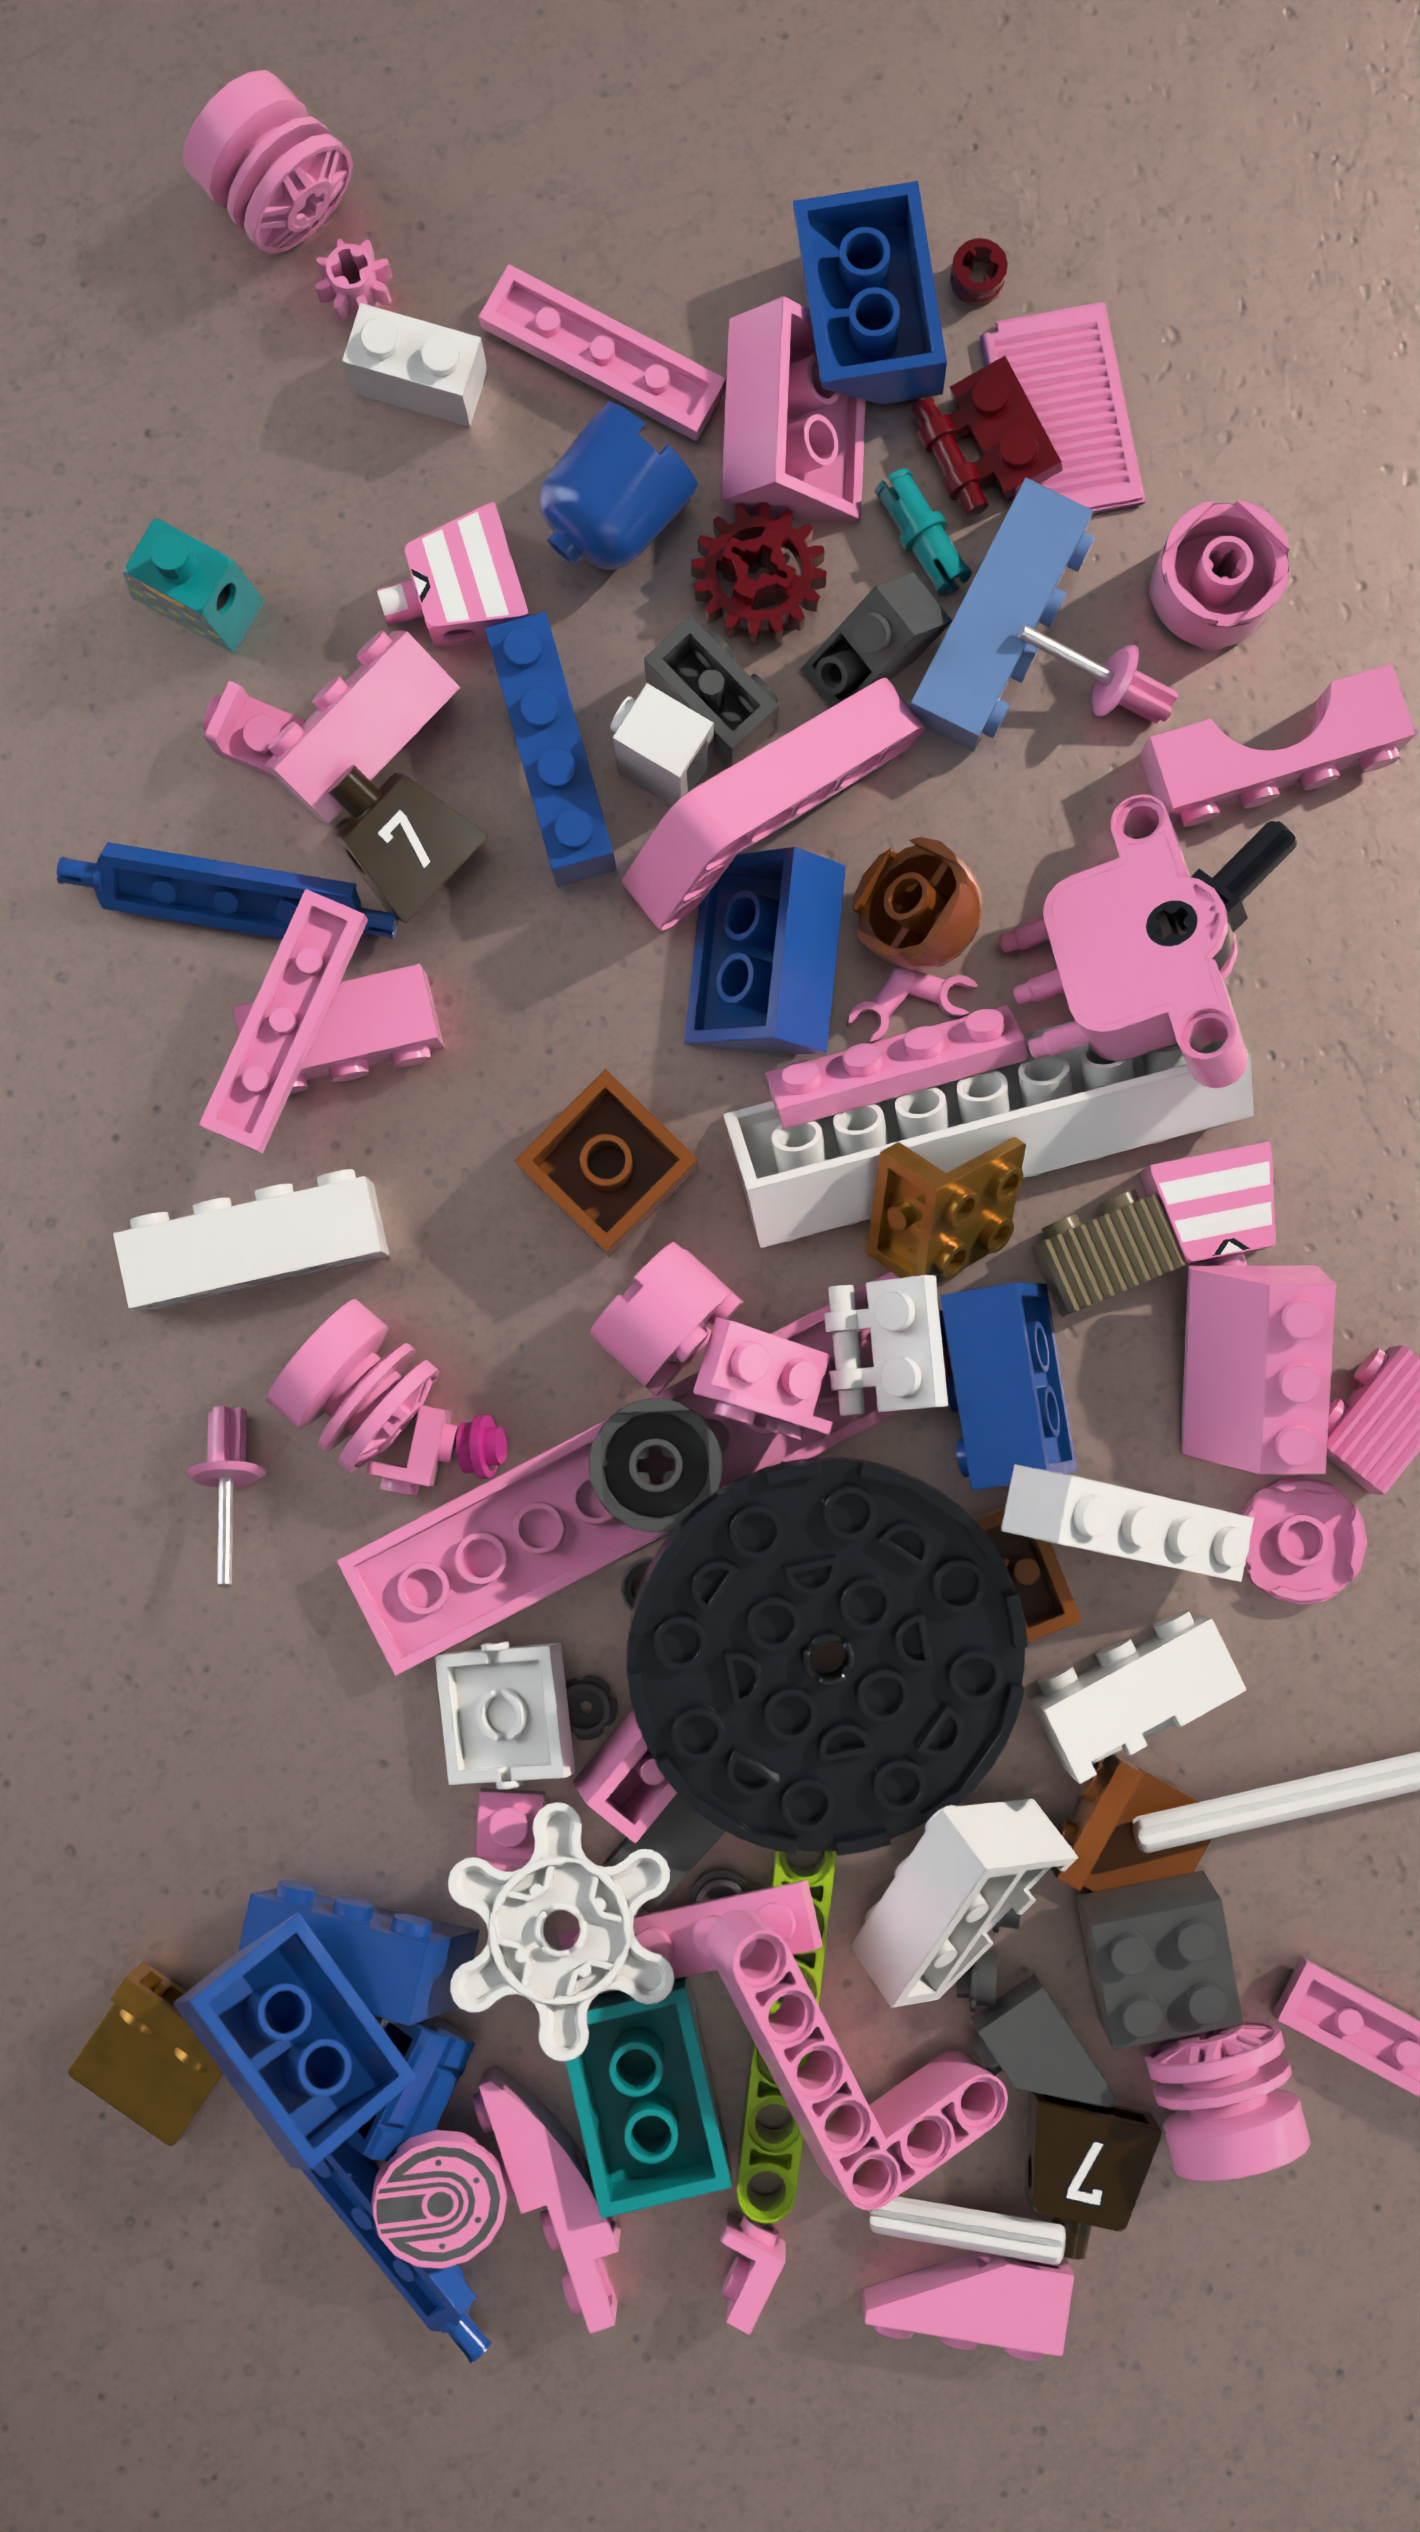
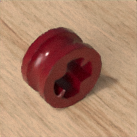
M983 238L968 240L958 248L953 258L950 284L952 291L959 300L968 305L981 306L992 302L999 296L1004 287L1008 267L1006 254L997 243ZM974 262H982L988 265L987 274L984 275L982 283L970 280V270H973Z

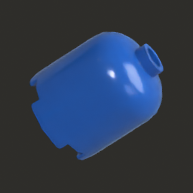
M608 401L592 417L547 474L540 487L538 501L543 519L553 531L547 541L563 559L573 566H576L581 559L596 568L606 570L629 565L639 557L691 501L690 497L695 493L694 490L698 486V482L689 467L668 444L658 453L638 434L646 424L621 405Z

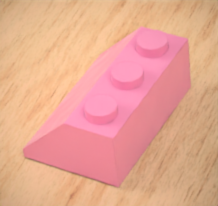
M782 296L729 318L721 501L733 506L742 504L747 512L757 516L761 503H768L770 518L779 519L781 514L788 508L793 511V520L854 522L861 520L865 400L821 388L809 309Z
M1318 1265L1188 1266L1181 1452L1183 1455L1260 1475L1326 1474L1336 1283Z

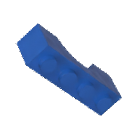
M546 611L485 628L556 886L559 887L617 871L611 841Z

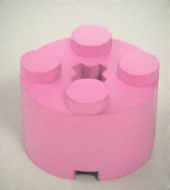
M1237 500L1235 504H1214L1215 501L1201 503L1186 512L1171 530L1152 571L1148 593L1159 618L1174 635L1190 644L1198 646L1204 651H1218L1251 636L1264 623L1288 584L1290 571L1287 537L1279 523L1268 512L1250 502ZM1219 571H1221L1224 574H1226V576L1220 578L1216 574Z
M675 1241L663 1248L634 1277L636 1280L622 1297L619 1294L616 1296L590 1330V1334L598 1341V1344L654 1396H658L681 1371L682 1368L675 1363L677 1360L681 1363H684L686 1360L692 1363L706 1349L711 1334L708 1326L714 1324L715 1318L728 1320L743 1303L733 1291L687 1249H683Z

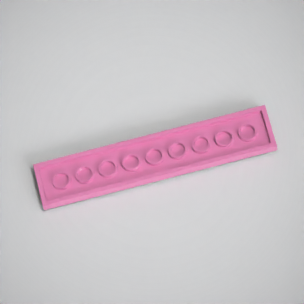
M890 1271L873 1281L897 1279L900 1277ZM865 1284L854 1290L856 1310L868 1308ZM830 1303L771 1333L780 1338L830 1354L813 1416L833 1422L829 1435L806 1429L802 1441L766 1430L769 1417L757 1413L752 1425L715 1414L718 1401L693 1393L699 1372L664 1389L658 1396L653 1395L647 1398L679 1402L694 1410L708 1423L718 1440L722 1454V1476L718 1490L742 1476L764 1467L779 1464L781 1461L787 1462L812 1458L900 1412H878L876 1387L863 1388L866 1414L840 1416L838 1390L831 1391L829 1371L836 1370L832 1333H826L824 1313L830 1312ZM870 1329L858 1330L861 1368L874 1367ZM943 1348L945 1377L947 1378L948 1374L953 1373L949 1348ZM607 1420L337 1560L395 1676L671 1532H646L633 1529L612 1516L596 1496L590 1479L589 1457L593 1441ZM656 1445L650 1447L651 1452L648 1458L639 1459L638 1467L640 1472L650 1473L652 1483L661 1484L666 1472L675 1471L676 1463L674 1458L664 1457L662 1446Z

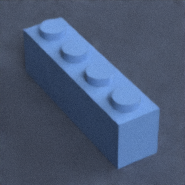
M1025 477L911 701L910 709L915 712L926 728L972 751L975 750L983 734L994 739L1011 705L1001 700L1011 678L1020 683L1023 682L1039 650L1017 637L1018 631L1024 624L1034 630L1037 629L1039 623L1049 628L1051 627L1067 595V592L1057 588L1067 568L1079 572L1096 538L1086 532L1094 512L1093 510Z

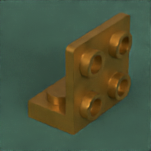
M1013 1137L947 1173L900 1142L880 1151L866 1254L900 1278L935 1275L936 1283H939L946 1278L956 1276L962 1269L986 1255L1000 1251L1008 1243L1014 1230L1012 1219L1017 1192L1023 1181L1022 1165L1026 1144Z
M143 1961L124 1978L111 1997L110 2001L113 2002V2005L70 2066L68 2074L72 2079L168 2146H173L223 2075V2072L173 2004L187 1991Z

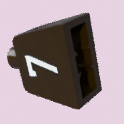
M352 765L334 781L327 791L352 816L334 836L336 842L387 912L394 913L398 920L403 923H407L488 838V835L480 827L404 774L394 773L378 789L355 765Z
M1029 2091L1025 2173L1026 2197L1033 2211L1052 2216L1051 2223L1061 2224L1065 2228L1066 2241L1063 2257L1082 2260L1086 2256L1092 2226L1113 2231H1123L1127 2227L1160 2142L1162 2129L1150 2112L1114 2104L1104 2107Z

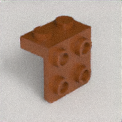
M1116 1754L1104 1758L1102 1763H1094L1093 1767L1097 1775L1081 1784L1079 1796L1082 1800L1071 1820L1064 1819L1057 1828L1079 1858L1065 1872L1059 1871L1057 1867H1051L1050 1869L1056 1878L1079 1891L1084 1886L1093 1892L1194 1872L1212 1839L1146 1853L1139 1850L1136 1844L1132 1821L1136 1816L1193 1804L1199 1801Z

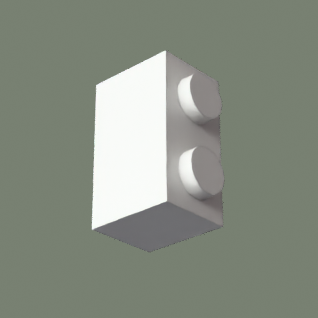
M360 303L342 359L353 394L467 427L471 426L488 372L481 337Z
M648 683L637 700L628 696L623 701L612 720L610 730L615 733L613 749H615L618 774L672 806L685 794L698 786L714 760V723Z

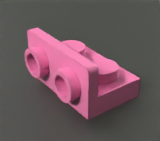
M715 1318L693 1391L694 1394L718 1401L715 1414L752 1425L757 1413L769 1417L766 1430L802 1441L806 1429L829 1435L833 1424L831 1421L813 1416L830 1354L731 1320Z

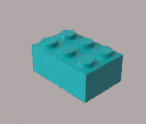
M688 1976L675 1978L672 1990L668 1996L655 2004L637 2002L629 1994L620 1990L598 1994L591 2001L587 2010L588 2044L583 2053L575 2059L565 2062L601 2219L732 2188L731 2161Z

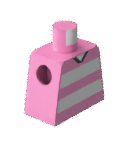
M495 502L485 504L408 542L403 549L412 579L377 589L388 627L424 616L433 645L440 648L488 642L485 628L529 616Z
M1270 1141L1153 1164L1139 1172L1147 1197L1157 1194L1187 1265L1207 1262V1266H1247L1246 1253L1275 1246L1273 1164Z

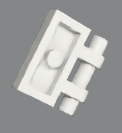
M935 1275L866 1282L868 1308L856 1310L854 1285L828 1287L830 1312L824 1313L826 1333H832L836 1368L835 1371H829L831 1391L838 1390L840 1416L866 1414L863 1388L876 1387L878 1412L948 1406ZM870 1329L874 1367L861 1368L858 1330Z

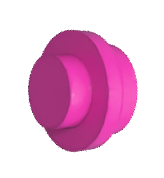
M488 1414L476 1415L472 1422H462L458 1427L456 1453L463 1473H475L480 1479H490L495 1476L498 1465H503L506 1461L507 1439L504 1429L501 1426L496 1427L494 1420Z

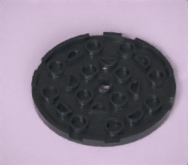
M813 1457L764 1467L738 1478L717 1490L697 1505L674 1528L660 1546L647 1568L638 1589L629 1623L626 1669L633 1711L637 1726L642 1733L645 1743L662 1775L695 1811L728 1833L764 1848L789 1854H796V1850L810 1852L836 1851L837 1856L866 1852L891 1845L890 1839L912 1831L926 1823L941 1808L949 1805L958 1806L979 1785L1004 1749L1016 1723L1025 1688L1022 1685L1025 1668V1647H1028L1020 1597L1015 1590L999 1551L982 1528L956 1502L920 1478L891 1466L845 1457ZM825 1641H839L845 1648V1658L837 1670L830 1673H821L809 1665L810 1649L812 1646L816 1647Z

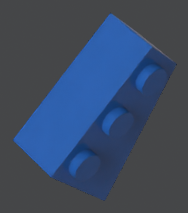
M281 1880L278 1881L277 1888L250 1894L238 1952L294 1914L300 1913L372 2015L410 2026L460 2008L453 2001L450 1992V1982L454 1972L462 1964L474 1959L479 1929L374 1907V1904L357 1898H331L317 1895L316 1887L298 1881Z

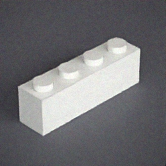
M352 1169L341 1170L318 1176V1187L294 1192L292 1184H279L256 1190L254 1192L256 1201L232 1206L230 1198H218L194 1204L192 1206L194 1215L169 1220L168 1212H157L130 1219L131 1229L113 1233L128 1308L147 1312L390 1256L374 1183L365 1176L356 1178L355 1171Z
M1014 1465L1001 1531L1242 1582L1254 1518L1072 1475Z

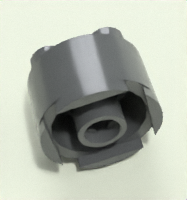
M653 1398L636 1401L614 1413L601 1427L593 1441L589 1457L591 1484L596 1496L605 1509L625 1525L646 1532L671 1531L697 1505L718 1490L722 1476L720 1446L708 1423L691 1408L667 1399ZM656 1445L662 1446L664 1457L674 1458L676 1463L675 1471L666 1472L661 1484L652 1483L650 1473L640 1472L638 1467L639 1459L648 1458L651 1452L650 1447Z

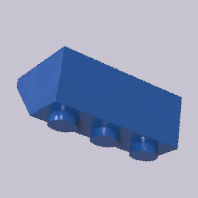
M918 181L793 201L821 388L878 404L943 395L947 360Z
M797 847L737 854L698 907L684 1044L775 1055L827 1053L846 865Z
M1015 1282L940 1295L942 1310H939L942 1346L944 1349L949 1348L953 1373L948 1374L946 1378L947 1398L951 1410L954 1413L959 1412L963 1438L957 1440V1461L963 1477L970 1478L971 1491L1010 1485L1014 1465L1062 1474L1077 1472L1047 1284Z
M300 1913L294 1914L227 1959L173 2003L291 2168L312 2170L418 2078Z

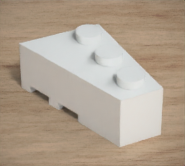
M1189 1610L1181 1611L1156 1623L1153 1627L1157 1635L1135 1646L1131 1638L1120 1640L1095 1654L1099 1663L1079 1673L1075 1672L1073 1666H1068L1043 1677L1037 1682L1041 1691L1029 1696L1028 1699L1060 1766L1079 1784L1097 1775L1092 1764L1120 1750H1124L1126 1756L1132 1755L1148 1746L1145 1738L1174 1724L1176 1727H1182L1247 1690L1212 1618L1200 1614L1192 1618Z
M1034 1799L966 1806L949 1805L938 1810L927 1821L925 1826L926 1832L911 1855L898 1865L895 1870V1879L881 1900L869 1909L865 1915V1924L850 1945L891 2008L939 2000L994 1944L987 1935V1932L1011 1908L1017 1914L1023 1915L1036 1901L1029 1890L1051 1867H1057L1059 1871L1065 1872L1079 1858Z

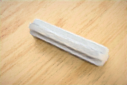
M899 2196L877 2210H870V2229L875 2234L1051 2265L1059 2264L1064 2256L1065 2228L1057 2223Z

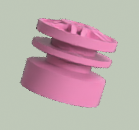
M267 70L248 72L234 79L209 100L190 129L184 143L182 160L187 175L215 204L226 208L232 222L238 228L245 230L248 238L260 250L269 254L290 250L309 238L326 222L339 205L350 183L353 169L350 151L340 140L330 135L328 128L322 122L308 116L305 104L277 76Z
M356 1299L349 1301L339 1308L309 1337L279 1374L270 1388L266 1399L271 1406L297 1428L306 1427L324 1413L331 1417L322 1432L318 1446L325 1452H329L347 1436L351 1435L352 1438L338 1459V1463L349 1473H354L370 1458L380 1452H384L399 1438L418 1415V1411L424 1405L429 1390L440 1374L438 1368L428 1360H424L405 1377H402L401 1375L412 1361L416 1352L408 1343L401 1345L384 1359L380 1358L376 1353L386 1338L389 1326Z
M1243 2021V2025L1165 2040L1152 2047L1145 2054L1144 2057L1150 2078L1159 2081L1153 2088L1158 2106L1170 2110H1179L1170 2115L1162 2124L1176 2176L1190 2181L1207 2182L1240 2179L1265 2173L1289 2164L1305 2154L1311 2145L1300 2100L1295 2093L1276 2089L1285 2084L1292 2075L1290 2063L1286 2057L1279 2056L1284 2050L1285 2044L1277 2024L1265 2021Z

